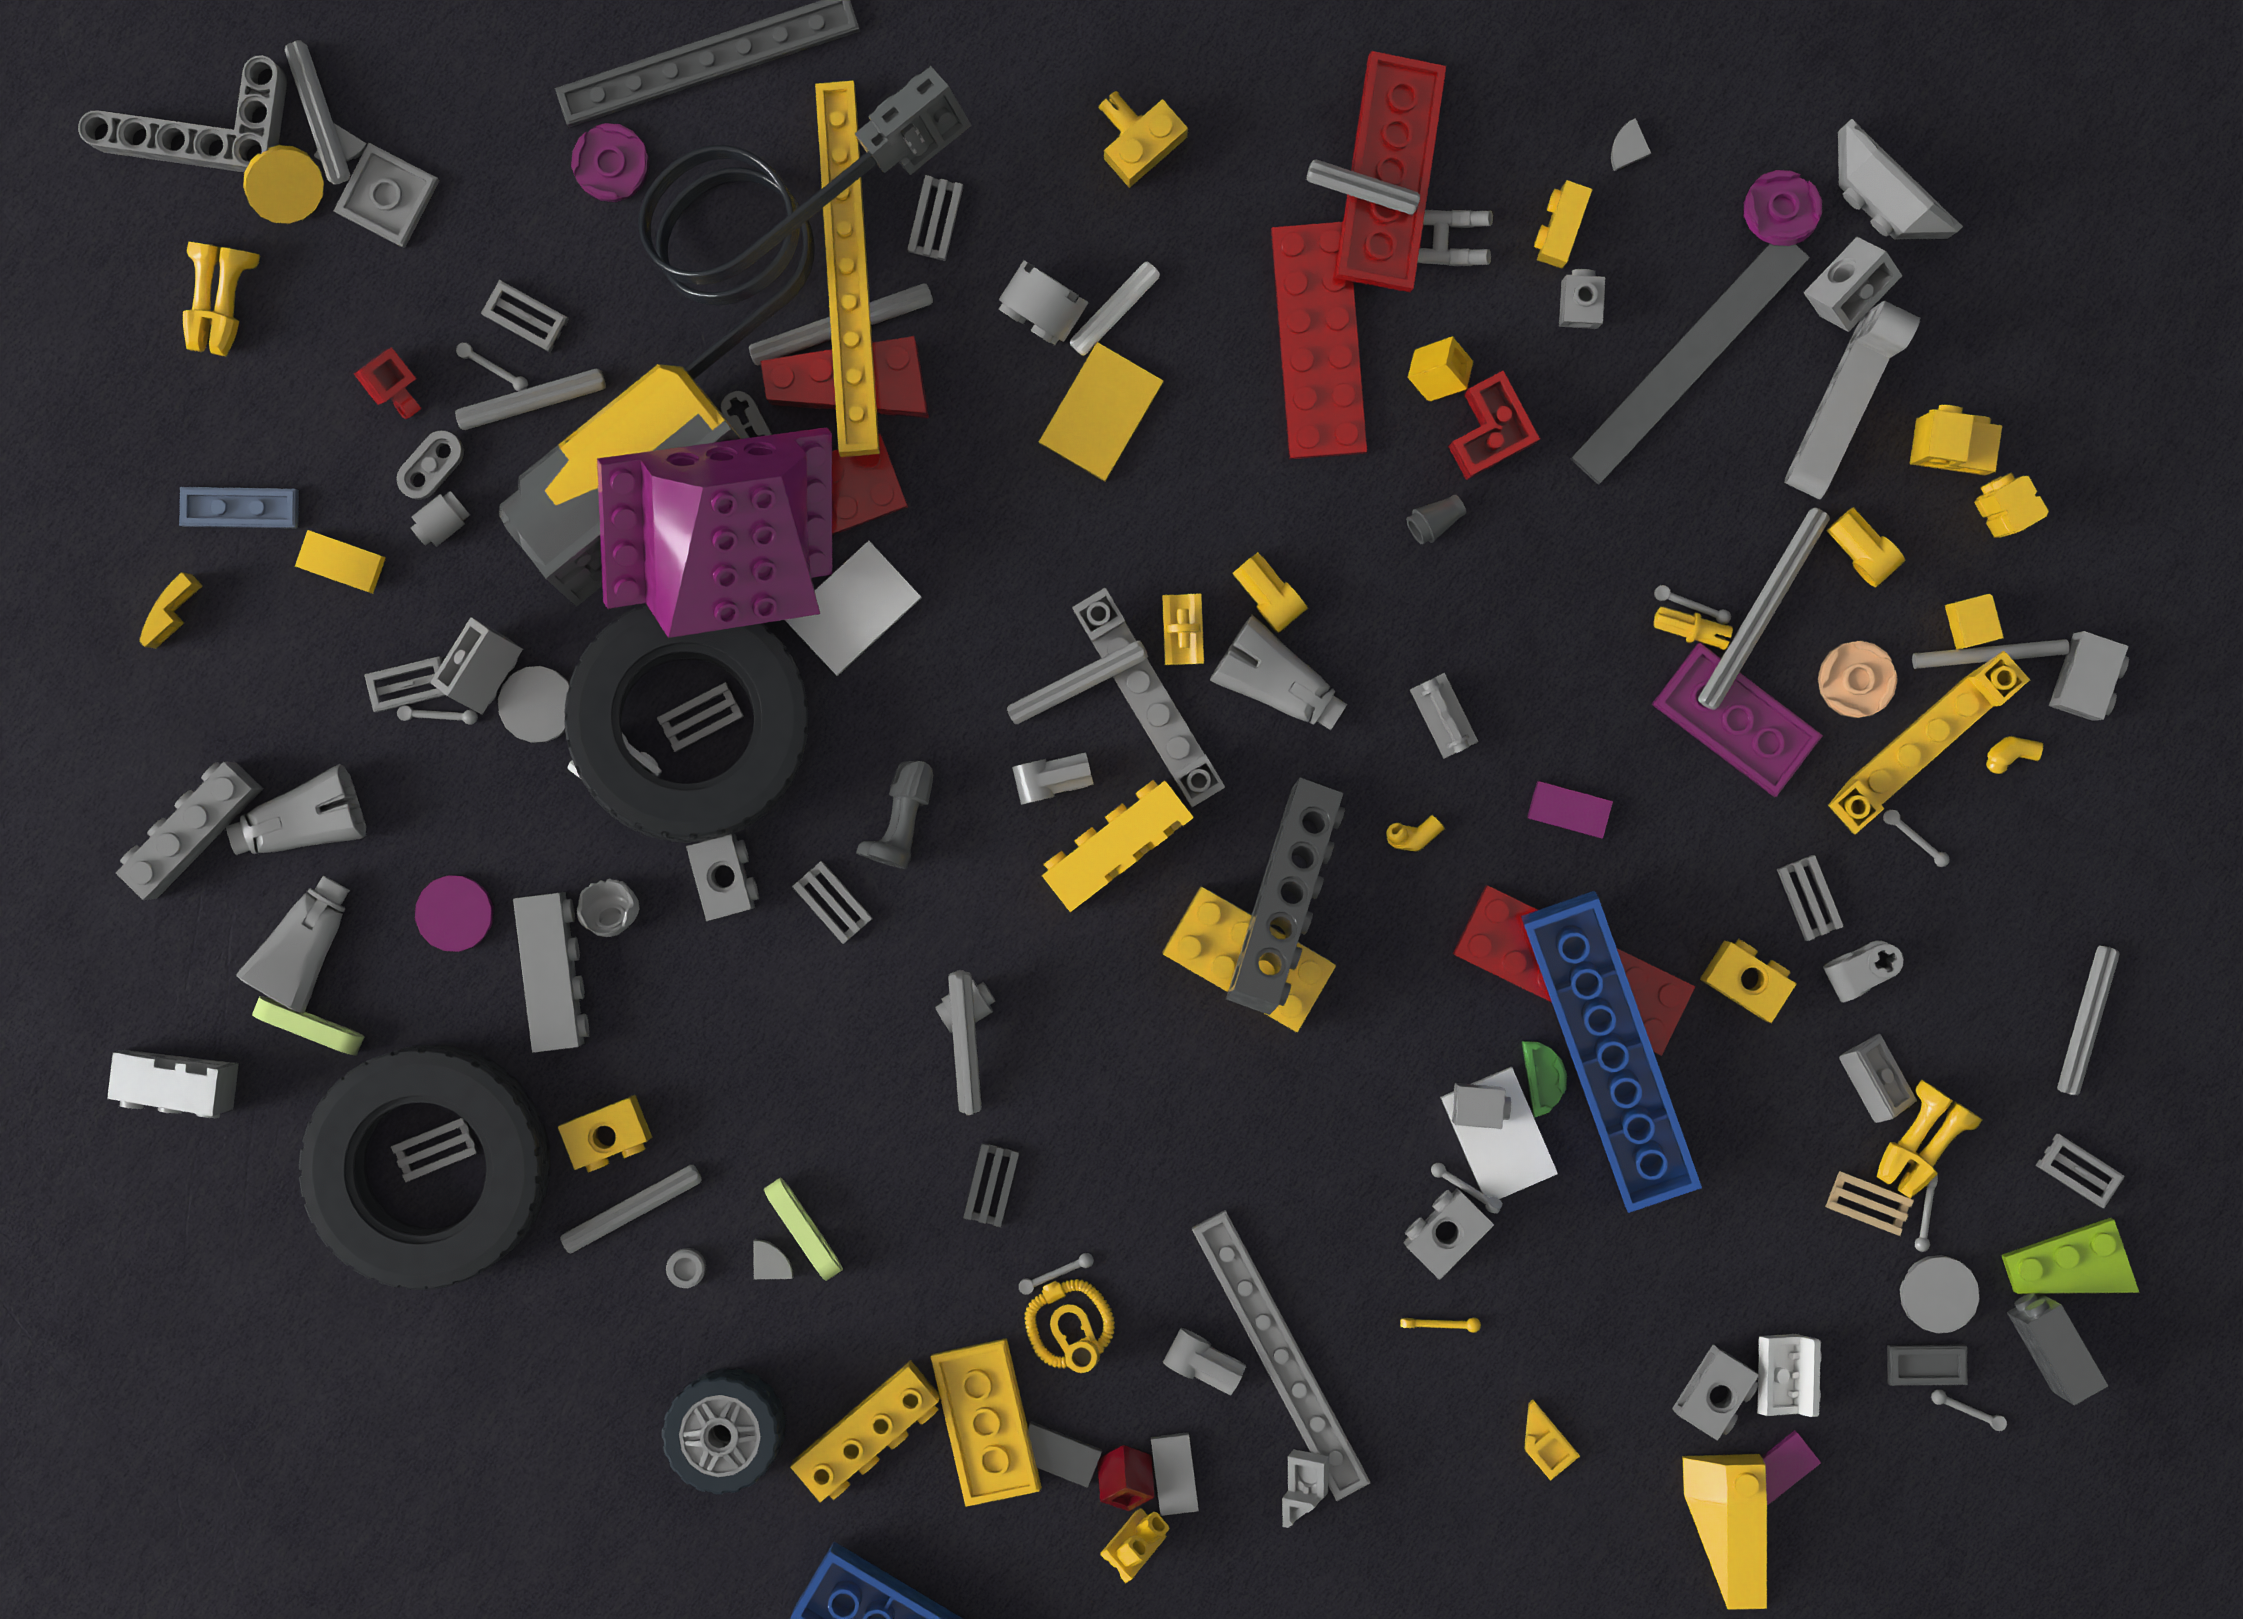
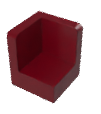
M1122 1445L1099 1458L1100 1502L1130 1511L1155 1497L1152 1457L1150 1454Z

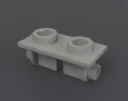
M1445 673L1410 689L1443 759L1478 742Z

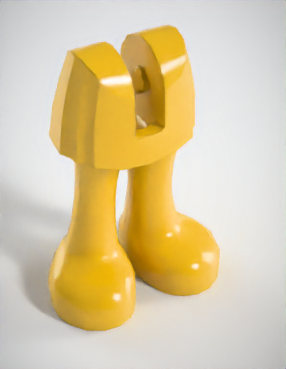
M188 242L187 254L193 260L195 266V290L192 310L183 311L186 349L203 352L208 342L210 325H212L209 338L210 352L215 355L227 356L239 325V321L234 318L237 282L244 270L257 267L260 255L230 248ZM219 262V285L214 311H211L212 279L215 265Z
M1921 1080L1916 1086V1094L1922 1102L1918 1117L1898 1143H1889L1883 1154L1876 1176L1885 1183L1891 1184L1899 1176L1907 1162L1911 1164L1898 1186V1191L1908 1198H1912L1938 1174L1934 1169V1165L1951 1141L1965 1130L1978 1128L1982 1121L1979 1116L1956 1101L1952 1103V1099L1924 1080ZM1948 1109L1944 1123L1928 1145L1918 1154L1916 1151L1937 1119Z

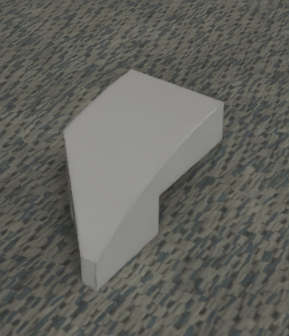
M1295 1449L1289 1454L1288 1491L1282 1498L1283 1527L1289 1528L1297 1519L1313 1510L1327 1495L1329 1456Z

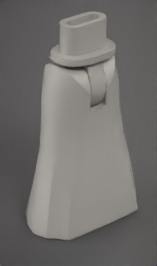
M1253 615L1246 621L1210 678V681L1258 700L1289 716L1313 725L1317 721L1329 730L1333 728L1347 706L1346 703L1334 696L1335 690L1330 689V686L1319 674L1298 658Z
M341 764L326 770L295 789L257 806L242 815L240 822L226 827L231 847L236 855L251 851L252 854L279 852L311 845L356 840L366 836V824L351 776Z
M323 875L315 890L309 888L295 903L277 928L248 959L236 976L241 981L287 1008L303 1014L311 998L326 954L340 926L343 915L341 912L345 910V907L341 904L350 890Z

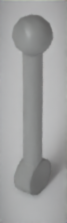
M460 343L457 346L456 352L461 358H470L512 383L516 391L527 389L528 382L526 378L522 376L515 377L473 352L472 347L468 343Z
M1665 585L1655 589L1654 595L1659 601L1671 600L1716 618L1718 623L1723 625L1731 620L1730 612L1725 609L1718 611L1671 593L1670 589Z
M404 705L399 707L397 711V716L403 721H408L415 717L463 720L466 724L472 725L478 718L477 713L471 709L466 710L464 713L413 710L412 707Z
M1887 810L1884 813L1883 819L1885 823L1896 825L1934 858L1937 866L1945 867L1948 865L1949 856L1945 852H1938L1900 820L1898 811Z
M1442 1163L1433 1164L1431 1172L1434 1177H1443L1486 1204L1485 1207L1489 1212L1498 1213L1502 1207L1500 1199L1487 1197L1446 1171V1167Z
M1938 1174L1926 1185L1920 1237L1915 1241V1247L1920 1252H1925L1930 1247L1927 1236Z
M1083 1253L1080 1255L1079 1260L1033 1280L1029 1278L1022 1279L1019 1283V1291L1027 1295L1033 1291L1034 1287L1080 1267L1089 1268L1094 1262L1093 1256L1089 1253Z
M1935 1390L1932 1393L1931 1398L1935 1404H1946L1990 1423V1426L1996 1431H2003L2007 1426L2006 1419L2001 1415L1991 1416L1947 1397L1943 1390Z

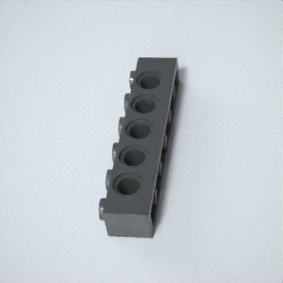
M1299 778L1292 787L1226 1000L1268 1015L1278 1005L1284 1006L1291 989V984L1286 982L1289 969L1295 970L1302 953V948L1297 947L1300 933L1304 935L1307 933L1313 913L1308 911L1311 898L1317 899L1323 884L1324 877L1318 876L1322 863H1328L1334 848V842L1329 841L1332 829L1337 830L1344 816L1345 808L1340 806L1343 796L1342 792L1303 778ZM1307 820L1314 823L1318 833L1308 832L1304 828L1302 821ZM1292 855L1301 856L1306 861L1307 868L1297 867L1292 861ZM1281 890L1292 892L1296 897V904L1287 903L1281 896ZM1270 925L1281 927L1285 932L1286 938H1275L1270 932ZM1264 960L1271 963L1275 974L1267 975L1263 973L1259 968V961Z

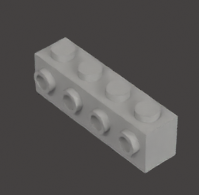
M216 762L209 767L202 775L201 779L204 782L195 792L189 790L183 794L174 805L177 810L167 820L161 818L149 829L147 834L150 838L141 847L138 845L134 846L122 857L120 862L123 866L116 874L142 900L157 899L263 790L236 762H223L222 764Z

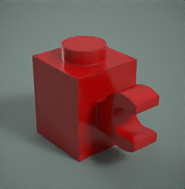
M392 347L383 351L354 373L377 405L391 399L395 408L404 419L410 418L421 410L419 404L405 388L416 378Z

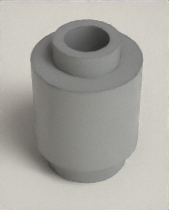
M450 491L445 496L439 494L414 514L412 518L416 524L411 529L425 546L432 542L437 547L464 526L465 523L463 521L470 514Z
M972 979L976 1023L993 1012L990 1005L995 1002V999L984 982L977 985ZM950 994L942 998L943 1002L935 1008L948 1030L952 1033Z

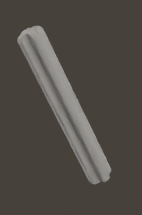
M301 40L289 43L285 46V53L327 180L334 185L341 184L349 180L350 172L308 46Z
M600 369L589 370L457 409L455 411L456 420L460 429L468 430L604 390L606 388L605 379Z
M1135 641L1010 704L1007 707L1008 714L1015 724H1019L1146 660L1148 657L1147 651L1141 641Z
M2099 946L2096 950L2057 1086L2058 1090L2070 1095L2080 1094L2120 955L2116 949Z
M957 970L949 974L948 981L958 1106L960 1112L966 1113V1115H973V1113L980 1112L982 1106L972 976L970 972Z
M689 1165L564 1233L560 1237L561 1242L568 1253H573L698 1185L702 1181L701 1176L694 1165Z

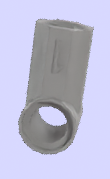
M1086 753L1048 762L1044 759L1012 767L1021 805L1055 797L1054 794L1094 785Z
M1180 1328L1163 1361L1173 1371L1191 1379L1196 1377L1230 1396L1237 1388L1246 1368V1365L1241 1361L1211 1347L1209 1341L1184 1328Z

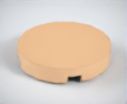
M1856 641L1841 644L1829 652L1820 666L1818 676L1820 694L1827 705L1840 715L1853 718L1870 716L1885 708L1894 696L1898 680L1896 670H1894V665L1887 652L1873 643Z

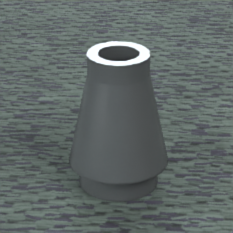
M1454 494L1447 499L1413 509L1412 515L1406 519L1407 525L1413 537L1420 544H1424L1427 541L1433 543L1460 517L1466 515V508L1461 499Z

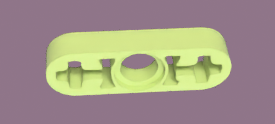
M259 996L252 1016L261 1021L350 1055L358 1054L364 1036L356 1031L308 1012L298 1013L268 997Z
M779 1178L764 1188L768 1200L820 1276L825 1281H828L841 1272L843 1268L837 1256L787 1183L782 1178Z

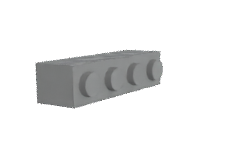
M566 892L514 898L513 903L532 1053L584 1045V1037H589V1023L587 1015L581 1014L579 999H584V984L582 976H576L574 961L579 960L580 952L578 940L576 937L571 938L570 922L575 921L572 899H566Z

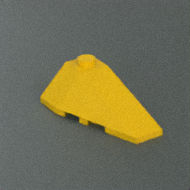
M1761 1455L1682 1456L1684 1496L1727 1609H1767L1766 1468Z

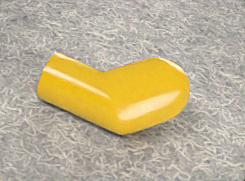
M2012 736L2006 737L1990 749L1987 755L1986 766L1991 772L2001 774L2018 757L2039 761L2043 751V743Z
M1431 815L1418 827L1393 823L1388 827L1386 836L1388 843L1394 848L1416 852L1423 849L1445 828Z

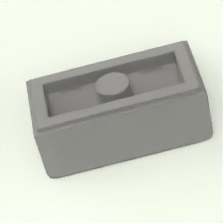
M1881 1034L1873 1036L1840 1055L1839 1059L1876 1123L1895 1118L1917 1102Z

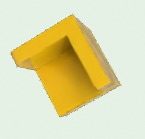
M1452 336L1416 349L1413 354L1408 378L1426 400L1433 401L1467 389L1473 360Z
M1991 594L1945 605L1956 649H1963L2003 638Z

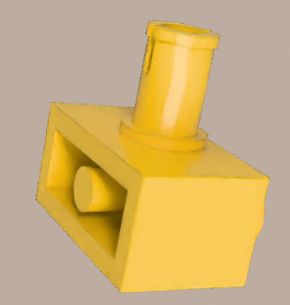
M1115 91L1109 95V101L1105 99L1098 107L1121 132L1119 134L1120 137L1104 150V160L1130 188L1187 138L1188 128L1163 99L1144 116H1137L1121 98L1119 93Z

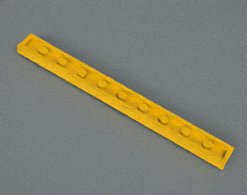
M854 81L815 84L822 188L860 158L859 140L855 135L858 131ZM860 177L823 207L840 457L880 454L862 179Z

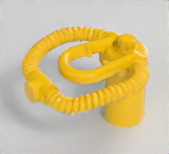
M1076 1279L1075 1281L1063 1282L1062 1285L1054 1281L1042 1287L1043 1295L1039 1294V1297L1036 1296L1035 1299H1032L1028 1304L1029 1307L1026 1308L1027 1311L1025 1312L1026 1316L1024 1319L1027 1320L1025 1321V1328L1027 1329L1026 1332L1029 1333V1341H1032L1030 1344L1033 1345L1032 1349L1035 1350L1037 1356L1041 1357L1040 1359L1044 1360V1363H1048L1049 1366H1057L1058 1368H1061V1366L1066 1368L1067 1366V1368L1078 1373L1088 1372L1097 1365L1100 1354L1104 1352V1347H1107L1111 1342L1110 1339L1113 1338L1112 1334H1114L1113 1330L1115 1329L1113 1326L1115 1322L1112 1321L1114 1320L1113 1313L1110 1312L1111 1308H1108L1109 1304H1106L1107 1301L1104 1300L1102 1294L1087 1281L1084 1282L1083 1280L1079 1281ZM1079 1290L1087 1294L1092 1299V1302H1094V1305H1097L1096 1307L1099 1308L1098 1310L1103 1318V1325H1105L1103 1326L1102 1335L1098 1338V1341L1095 1339L1087 1315L1081 1308L1069 1304L1061 1306L1054 1311L1050 1327L1054 1337L1063 1349L1065 1357L1062 1356L1061 1358V1356L1052 1355V1353L1047 1351V1348L1041 1342L1042 1340L1039 1339L1040 1335H1038L1037 1324H1035L1037 1311L1046 1303L1051 1304L1065 1297V1293ZM1067 1312L1074 1313L1079 1317L1082 1324L1081 1330H1084L1086 1335L1085 1338L1071 1345L1066 1341L1067 1336L1063 1335L1058 1327L1060 1316Z

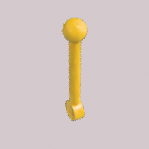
M1401 1318L1400 1327L1459 1328L1475 1333L1480 1330L1481 1322L1477 1318H1470L1467 1321Z

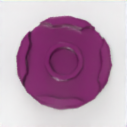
M604 123L595 126L596 128L591 129L589 132L586 131L579 137L572 151L571 167L579 185L588 195L600 201L618 202L633 196L642 188L649 174L650 159L644 143L634 131L620 124Z
M1775 170L1763 174L1750 187L1744 201V218L1749 229L1759 239L1772 245L1791 246L1803 242L1814 232L1822 215V199L1816 186L1810 181L1807 183L1804 179L1800 178V174L1793 171Z
M448 875L432 881L421 892L416 903L415 921L420 934L430 945L443 951L460 952L476 946L487 935L493 924L494 906L489 893L478 882L466 876Z

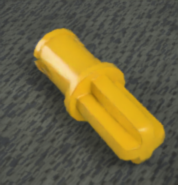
M1663 606L1657 610L1654 617L1655 628L1686 637V642L1689 643L1696 640L1725 650L1729 645V641L1715 634L1728 638L1732 636V626L1703 619L1700 613L1690 615Z

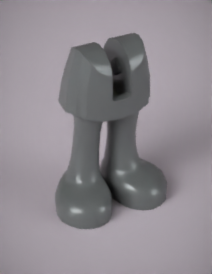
M904 761L899 764L889 795L893 797V804L888 829L879 841L861 842L858 845L856 854L892 867L908 868L911 859L917 810L919 806L928 805L933 783V770L929 764L922 761Z

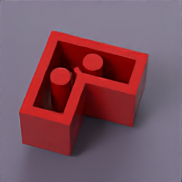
M1504 371L1495 374L1466 391L1464 395L1481 427L1454 440L1448 447L1465 479L1468 480L1534 445L1540 439Z

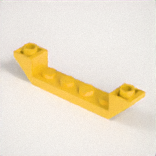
M2002 651L1963 678L1852 776L1828 806L1853 834H1857L1884 810L1882 806L1884 802L1994 706L2004 704L2030 679L2005 651Z

